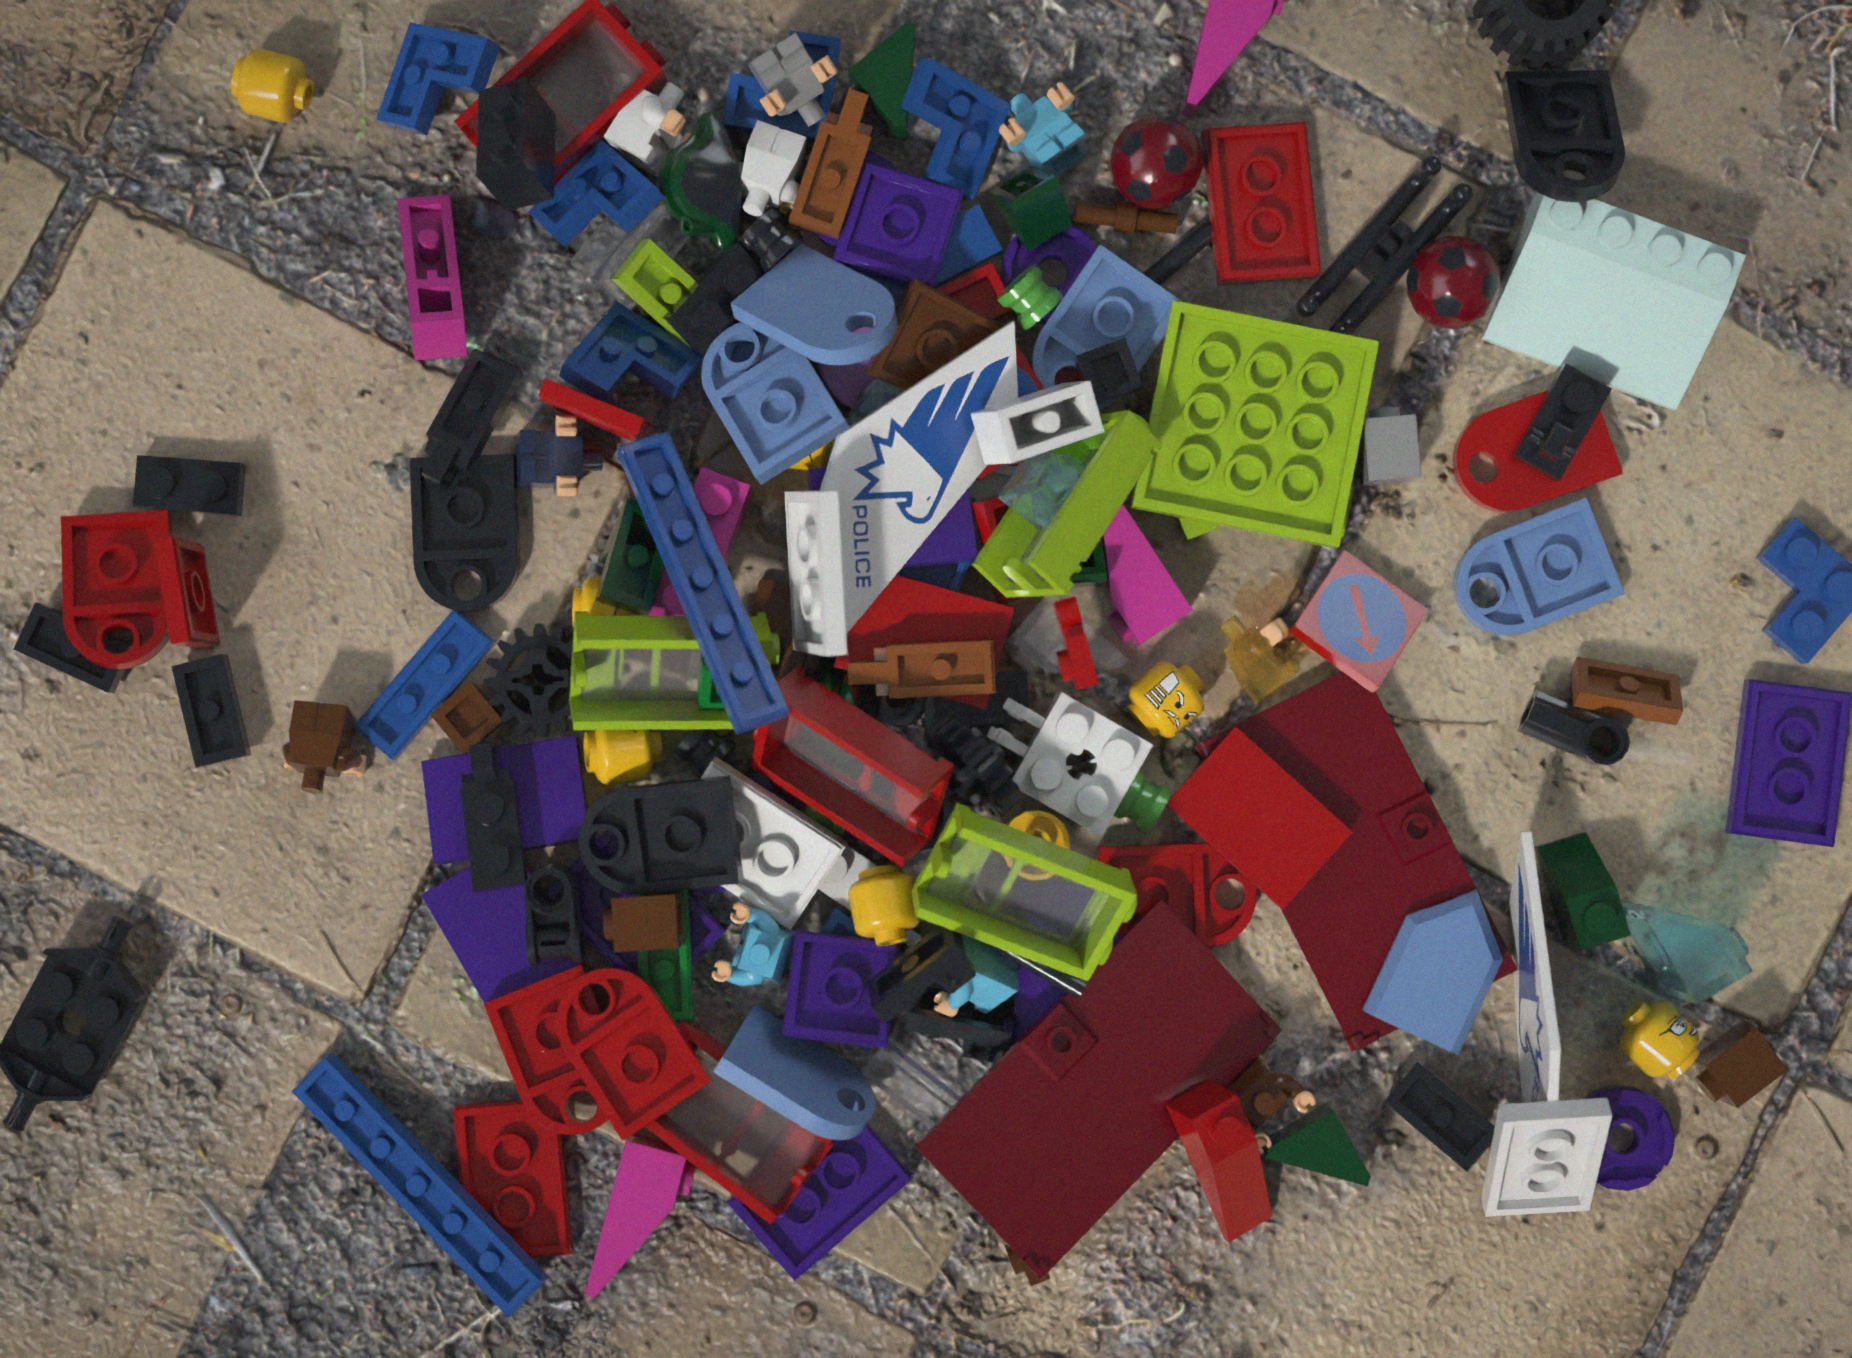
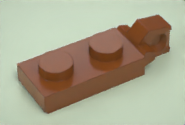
M849 88L841 114L838 115L828 111L825 121H821L789 217L790 224L839 240L871 144L870 136L873 126L862 123L869 103V95Z
M993 639L887 644L886 647H874V660L848 661V685L876 684V696H889V699L996 693Z

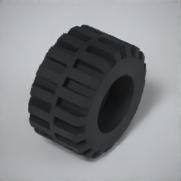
M1478 0L1473 7L1474 19H1483V23L1477 30L1482 40L1489 36L1493 39L1494 43L1489 49L1498 56L1504 50L1510 54L1507 63L1518 66L1524 59L1528 60V69L1539 70L1546 62H1548L1550 68L1560 66L1567 58L1572 60L1580 54L1603 29L1602 26L1610 19L1614 10L1610 4L1614 0H1568V16L1558 20L1538 17L1525 6L1522 0Z

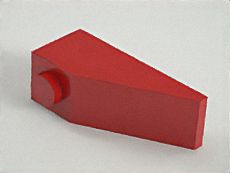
M1208 1080L1166 1104L1224 1239L1227 1242H1231L1270 1219L1272 1212L1257 1140L1237 1094Z

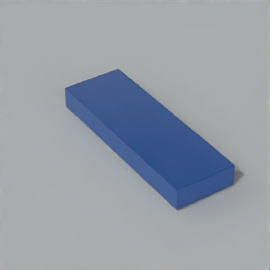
M453 610L353 727L391 760H397L432 719L430 714L452 696L497 642L461 611Z

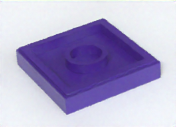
M865 161L833 259L849 268L906 285L909 284L911 278H915L935 289L963 202L964 190Z
M795 930L782 1036L888 1049L891 1019L885 1023L871 1010L867 981L898 958L900 943L889 946H876L875 939Z

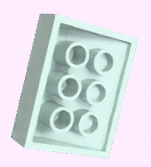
M1537 192L1531 201L1500 285L1496 304L1492 307L1481 340L1559 369L1567 363L1610 388L1675 411L1728 306L1746 255L1596 199L1583 202H1565L1546 197Z

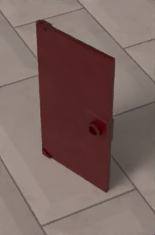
M1341 671L1222 732L1202 739L1196 744V747L1201 757L1205 759L1230 730L1236 726L1353 831L1350 837L1284 910L1281 911L1346 1036L1345 1040L1350 1050L1356 1051L1399 1029L1366 1013L1362 1008L1405 915L1456 898V896L1475 889L1477 890L1378 694L1376 691L1370 692ZM1479 894L1503 958L1493 980L1495 982L1518 969Z
M1158 899L1113 944L1109 958L1103 965H1097L1080 998L1077 999L1066 992L1060 999L1055 1001L914 1147L1031 1269V1272L1042 1280L1179 1137L1166 1104L1208 1080L1227 1088L1258 1054L1276 1038L1282 1029L1255 1002L1162 899Z

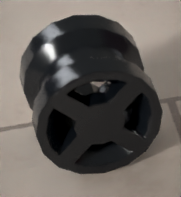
M772 208L762 214L745 231L738 243L747 253H754L760 259V267L767 273L798 247L804 238L797 230H788L782 224V215L775 208Z
M692 729L676 747L672 755L679 761H688L695 768V775L701 779L715 756L724 762L738 744L731 737H722L715 729Z

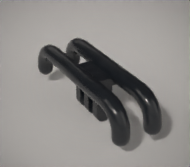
M1425 157L1308 291L1298 300L1296 309L1299 315L1310 317L1315 314L1355 268L1370 283L1328 330L1351 335L1409 270L1410 264L1418 252L1435 240L1471 200L1473 196L1471 186L1466 183L1457 184L1413 233L1406 223L1398 219L1441 170V161L1438 157Z

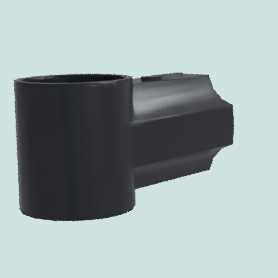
M1538 690L1534 691L1527 703L1518 728V732L1577 756L1584 762L1593 765L1615 764L1623 759L1628 752L1630 744L1627 730L1615 719L1603 718L1584 709L1573 707L1572 704ZM1598 727L1606 729L1612 738L1611 749L1604 756H1598L1593 753L1589 745L1590 734Z

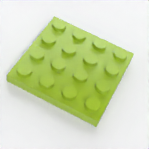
M1173 300L1170 306L1147 422L1150 428L1149 431L1163 446L1160 451L1151 452L1154 456L1135 484L1131 508L1334 549L1339 548L1379 341Z

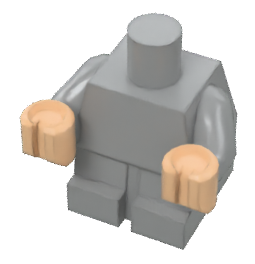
M794 33L751 61L748 66L766 93L759 101L769 116L789 115L798 110L808 127L826 116L815 97L824 92L829 79L836 75L838 70L828 55L813 63L799 37Z

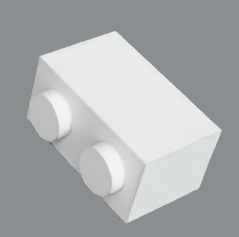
M1090 380L1061 383L970 413L985 464H1012L1104 432Z

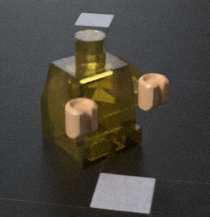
M1234 615L1219 627L1232 643L1224 649V652L1235 678L1255 704L1262 701L1302 669L1294 658L1287 661L1278 651V646H1276L1290 635L1288 633L1289 627L1282 618L1271 621L1261 630L1256 626L1247 630L1240 619Z

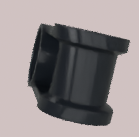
M552 862L545 864L529 876L524 889L527 919L525 937L529 965L539 966L541 960L573 958L575 963L584 962L586 953L585 930L580 910L577 876L570 867L563 863ZM554 875L561 880L565 889L562 900L554 902L543 897L539 889L542 876ZM551 940H566V941H552V942H547V941H551Z

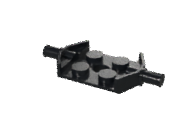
M112 916V920L103 937L95 946H57L46 948L43 951L47 958L0 1043V1068L14 1089L17 1090V1097L2 1121L6 1126L12 1125V1129L24 1131L25 1125L36 1105L45 1101H83L92 1097L146 996L144 990L121 959L123 953L119 952L127 935L134 926L129 921L124 922L125 919ZM69 1007L80 1009L86 1017V1028L79 1036L71 1035L63 1026L62 1018L64 1012Z

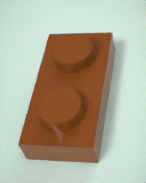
M1576 657L1570 671L1573 707L1677 725L1684 711L1679 675Z

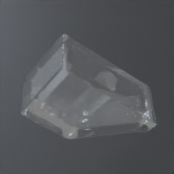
M1045 596L1007 640L1014 647L1009 656L1031 675L1037 669L1045 675L1060 674L1055 652L1064 650L1053 606L1055 601H1059L1056 596ZM1082 620L1095 671L1119 670L1123 668L1129 659Z

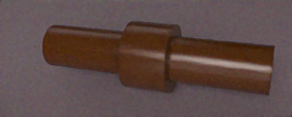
M1075 201L1073 222L1113 226V232L1134 234L1135 229L1176 234L1178 213L1139 209L1134 203L1117 201L1116 206Z

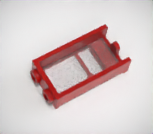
M585 0L491 86L494 87L526 77L556 114L554 186L600 139L605 140L603 136L624 106L644 89L655 94L660 88L663 89L667 83L662 69L666 64L665 59L648 40L645 39L640 44L635 41L626 31L631 26L630 22L612 2H609L604 7L598 0ZM479 98L454 120L461 132L476 148Z
M800 666L783 679L776 678L789 712L786 718L756 728L752 737L755 747L750 767L902 867L932 839L954 765L943 758L937 762L926 751H920L917 749L918 746L814 679L809 676L805 677V669Z
M685 1021L680 1025V1028L714 1080L645 1127L765 1221L772 1224L783 1216L837 1140L823 1138L807 1131L715 1074L713 1071L727 1050V1047L702 1029L695 1021Z

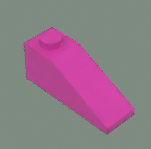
M1284 0L1207 1L1182 116L1192 117L1264 31L1271 14L1280 15Z
M450 195L397 198L414 359L427 360L467 356L465 322Z
M1122 504L1101 537L1107 570V581L1105 582L1107 602L1113 611L1112 614L1107 616V620L1123 643L1131 639L1137 647L1193 611V609L1124 504Z
M634 1134L625 1140L585 1296L595 1298L674 1208L679 1194L689 1196L697 1167L694 1164L688 1163L685 1157L664 1141Z

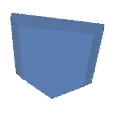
M1476 889L1456 896V898L1405 915L1362 1008L1366 1013L1458 1055L1503 961Z

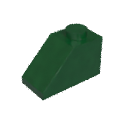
M1586 832L1534 847L1564 946L1582 951L1631 936L1616 885Z

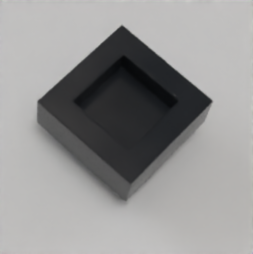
M1126 338L1074 357L1081 380H1090L1097 406L1143 388Z

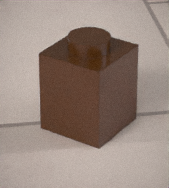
M682 892L618 895L611 898V908L604 909L603 926L605 939L613 940L614 952L676 949L683 946L685 942Z
M1740 1022L1700 1051L1698 1058L1693 1063L1700 1073L1695 1077V1081L1708 1098L1714 1103L1721 1100L1736 1108L1742 1106L1788 1071L1757 1028Z

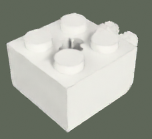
M1062 692L1055 694L1043 717L1020 703L1007 698L1002 708L1007 711L1008 715L1036 727L1027 745L1014 739V735L1002 728L991 726L986 737L1020 756L1009 778L1019 786V791L1101 837L1153 744ZM1084 750L1089 756L1086 759V762L1090 763L1089 770L1086 774L1079 772L1073 778L1068 773L1072 766L1066 765L1067 757L1070 754L1080 755Z

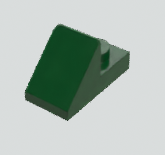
M627 498L599 560L605 566L595 600L646 616L651 611L664 563L638 502Z

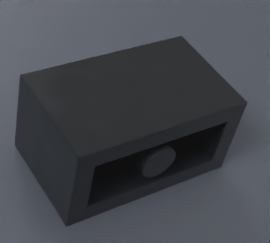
M526 77L479 91L476 177L507 212L554 199L556 114Z

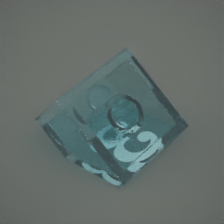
M1620 900L1631 936L1666 994L1699 1004L1753 972L1745 958L1750 953L1749 948L1735 928H1727L1725 924L1650 905Z

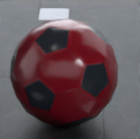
M1161 115L1141 117L1127 125L1114 142L1110 154V173L1114 184L1123 197L1135 205L1150 209L1168 208L1187 198L1196 186L1202 172L1203 153L1192 131L1177 119Z
M1445 236L1433 240L1424 246L1412 260L1406 278L1407 296L1415 312L1425 322L1437 328L1458 330L1472 326L1484 318L1496 304L1501 285L1500 268L1492 253L1482 243L1469 237Z

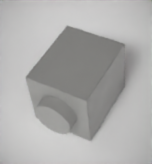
M1384 407L1369 410V418H1364L1357 454L1360 486L1409 483L1420 478L1421 467L1416 414L1401 415L1400 407Z

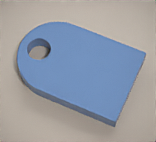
M802 243L731 302L734 318L797 353L826 365H848L866 360L882 351L891 342L897 330L894 300L890 292L883 285ZM863 327L873 328L871 331H869V332H867V333H863V334H855V333H853L855 330H857V329H859V328H863Z
M1100 244L1037 336L1031 352V368L1043 388L1046 389L1055 386L1054 379L1059 370L1071 368L1078 372L1074 361L1075 356L1126 338L1139 373L1165 335L1172 301L1181 300ZM1119 398L1098 405V411L1111 406Z
M742 322L724 330L709 346L703 359L701 370L705 393L753 475L761 485L831 442L837 435L850 427L807 357ZM743 342L755 344L754 352L749 359L740 363L731 361V353L738 344Z
M1587 497L1478 540L1461 556L1456 566L1453 580L1455 599L1466 619L1478 629L1498 636H1512L1529 632L1625 594ZM1480 578L1490 581L1496 589V599L1488 608H1481L1475 605L1470 597L1471 585Z
M754 1004L713 1072L815 1135L832 1140H847L859 1135L873 1116L876 1107L875 1095L866 1078L851 1063L816 1041L783 1037L784 1021Z

